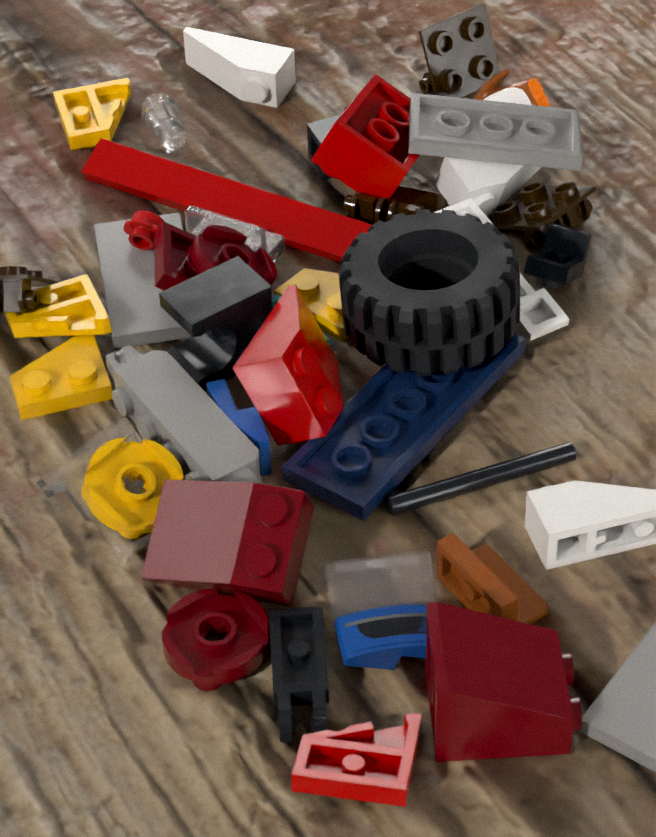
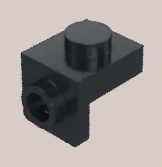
M557 223L549 224L542 249L527 256L524 273L537 277V283L550 288H562L563 285L566 286L583 275L592 237L591 234Z

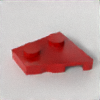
M422 714L404 715V725L374 731V726L370 721L350 725L348 728L340 731L324 730L302 735L291 774V791L406 807L422 731Z

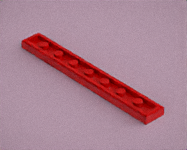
M100 138L81 171L87 180L341 263L340 261L353 240L361 232L367 234L368 229L372 225Z

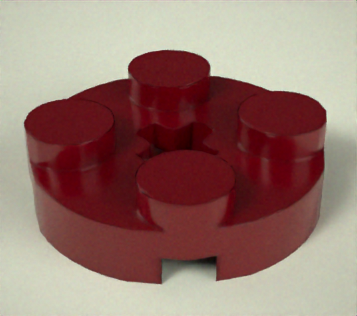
M206 226L202 233L200 231L188 249V254L200 274L239 256L271 286L277 278L276 266L268 253L262 247H259L256 252L244 244L248 236L227 226Z
M218 588L198 590L177 601L166 615L167 624L162 630V645L166 661L177 674L193 681L195 687L200 690L214 691L223 684L240 680L264 664L270 656L267 614L263 607L246 593L235 591V597L218 595ZM210 631H214L218 635L228 633L224 639L219 641H209L206 635Z

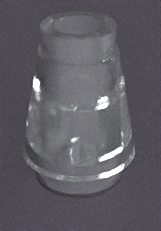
M157 93L148 97L142 105L141 119L143 123L164 146L167 152L174 153L182 150L187 144V137L178 101L166 93Z

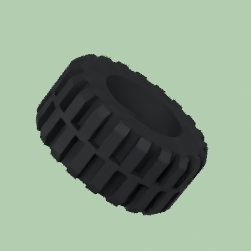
M426 209L417 210L416 214L406 216L405 213L393 215L388 222L383 223L380 220L371 225L367 234L361 232L347 248L340 261L339 283L346 335L361 354H366L369 360L381 367L387 364L392 371L405 374L406 370L416 371L417 376H431V372L443 371L444 375L457 373L460 367L468 366L470 369L480 365L484 361L485 356L492 358L504 347V343H508L517 330L516 325L520 321V270L518 255L514 250L513 244L504 234H501L497 227L489 222L482 224V221L477 216L468 213L465 216H460L453 210L443 209L441 213H430V210Z

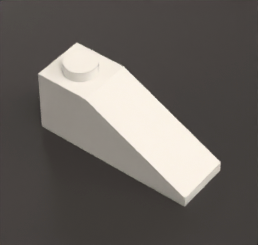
M186 27L183 30L186 64L242 101L278 108L296 83L295 54L292 48Z
M444 157L435 185L447 200L449 206L472 198L483 213L488 215L499 204L506 202L541 167Z
M577 480L527 491L525 528L546 570L656 544V490Z

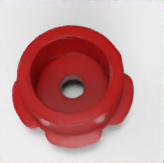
M136 211L131 221L125 222L124 232L129 234L128 240L134 247L141 250H151L154 247V234L164 220L157 214L149 211Z

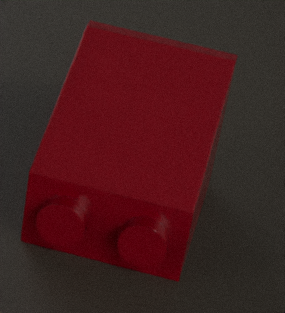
M440 602L426 603L425 674L435 762L570 754L572 733L582 729V712L579 697L569 696L568 686H573L574 683L573 660L570 652L562 653L558 631Z

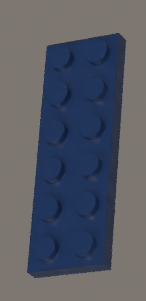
M514 333L508 343H504V347L492 358L485 356L484 361L480 365L470 369L468 366H463L458 369L457 373L444 375L443 371L431 372V376H417L416 371L406 370L405 374L392 371L389 365L385 364L343 406L326 437L308 440L282 465L283 480L364 521L525 352L526 338Z

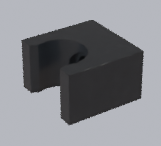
M239 256L159 293L160 306L191 335L183 343L173 345L167 352L205 392L207 391L206 383L222 379L228 381L237 376L233 370L234 365L273 309L271 285Z

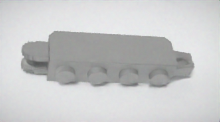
M128 345L122 347L117 352H111L105 356L107 370L115 382L116 389L112 390V399L117 410L122 416L129 415L136 423L142 439L159 443L175 456L182 467L185 480L255 482L262 484L259 468V449L225 415L220 407L167 351L153 350L142 355L132 346Z

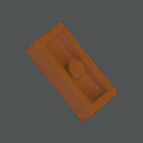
M454 532L436 541V577L467 609L532 624L547 615L548 604L489 545L482 544L470 550Z

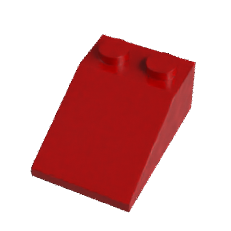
M374 74L336 120L311 161L320 166L326 175L340 180L355 192L376 197V205L381 197L387 198L388 201L420 156L419 154L408 153L411 98L377 74Z
M297 285L288 286L233 367L234 372L278 446L326 437L343 409L338 359Z

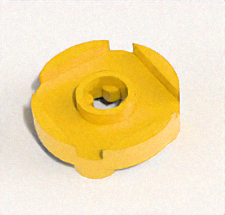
M127 437L116 438L99 447L91 457L85 472L81 494L93 515L100 522L118 531L124 538L138 539L146 533H152L164 480H183L184 475L182 467L175 456L159 443L144 438L141 443L135 441L125 442ZM127 478L131 482L137 479L143 481L144 485L141 489L143 494H135L126 490V484L122 479Z

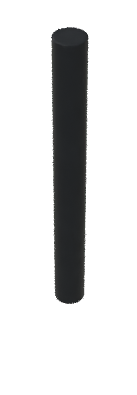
M571 442L553 446L387 496V507L392 516L575 461L576 451Z

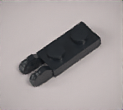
M323 606L269 610L274 707H278L280 742H293L295 723L294 716L291 714V706L313 704V713L311 714L312 733L327 730L326 704L329 703Z

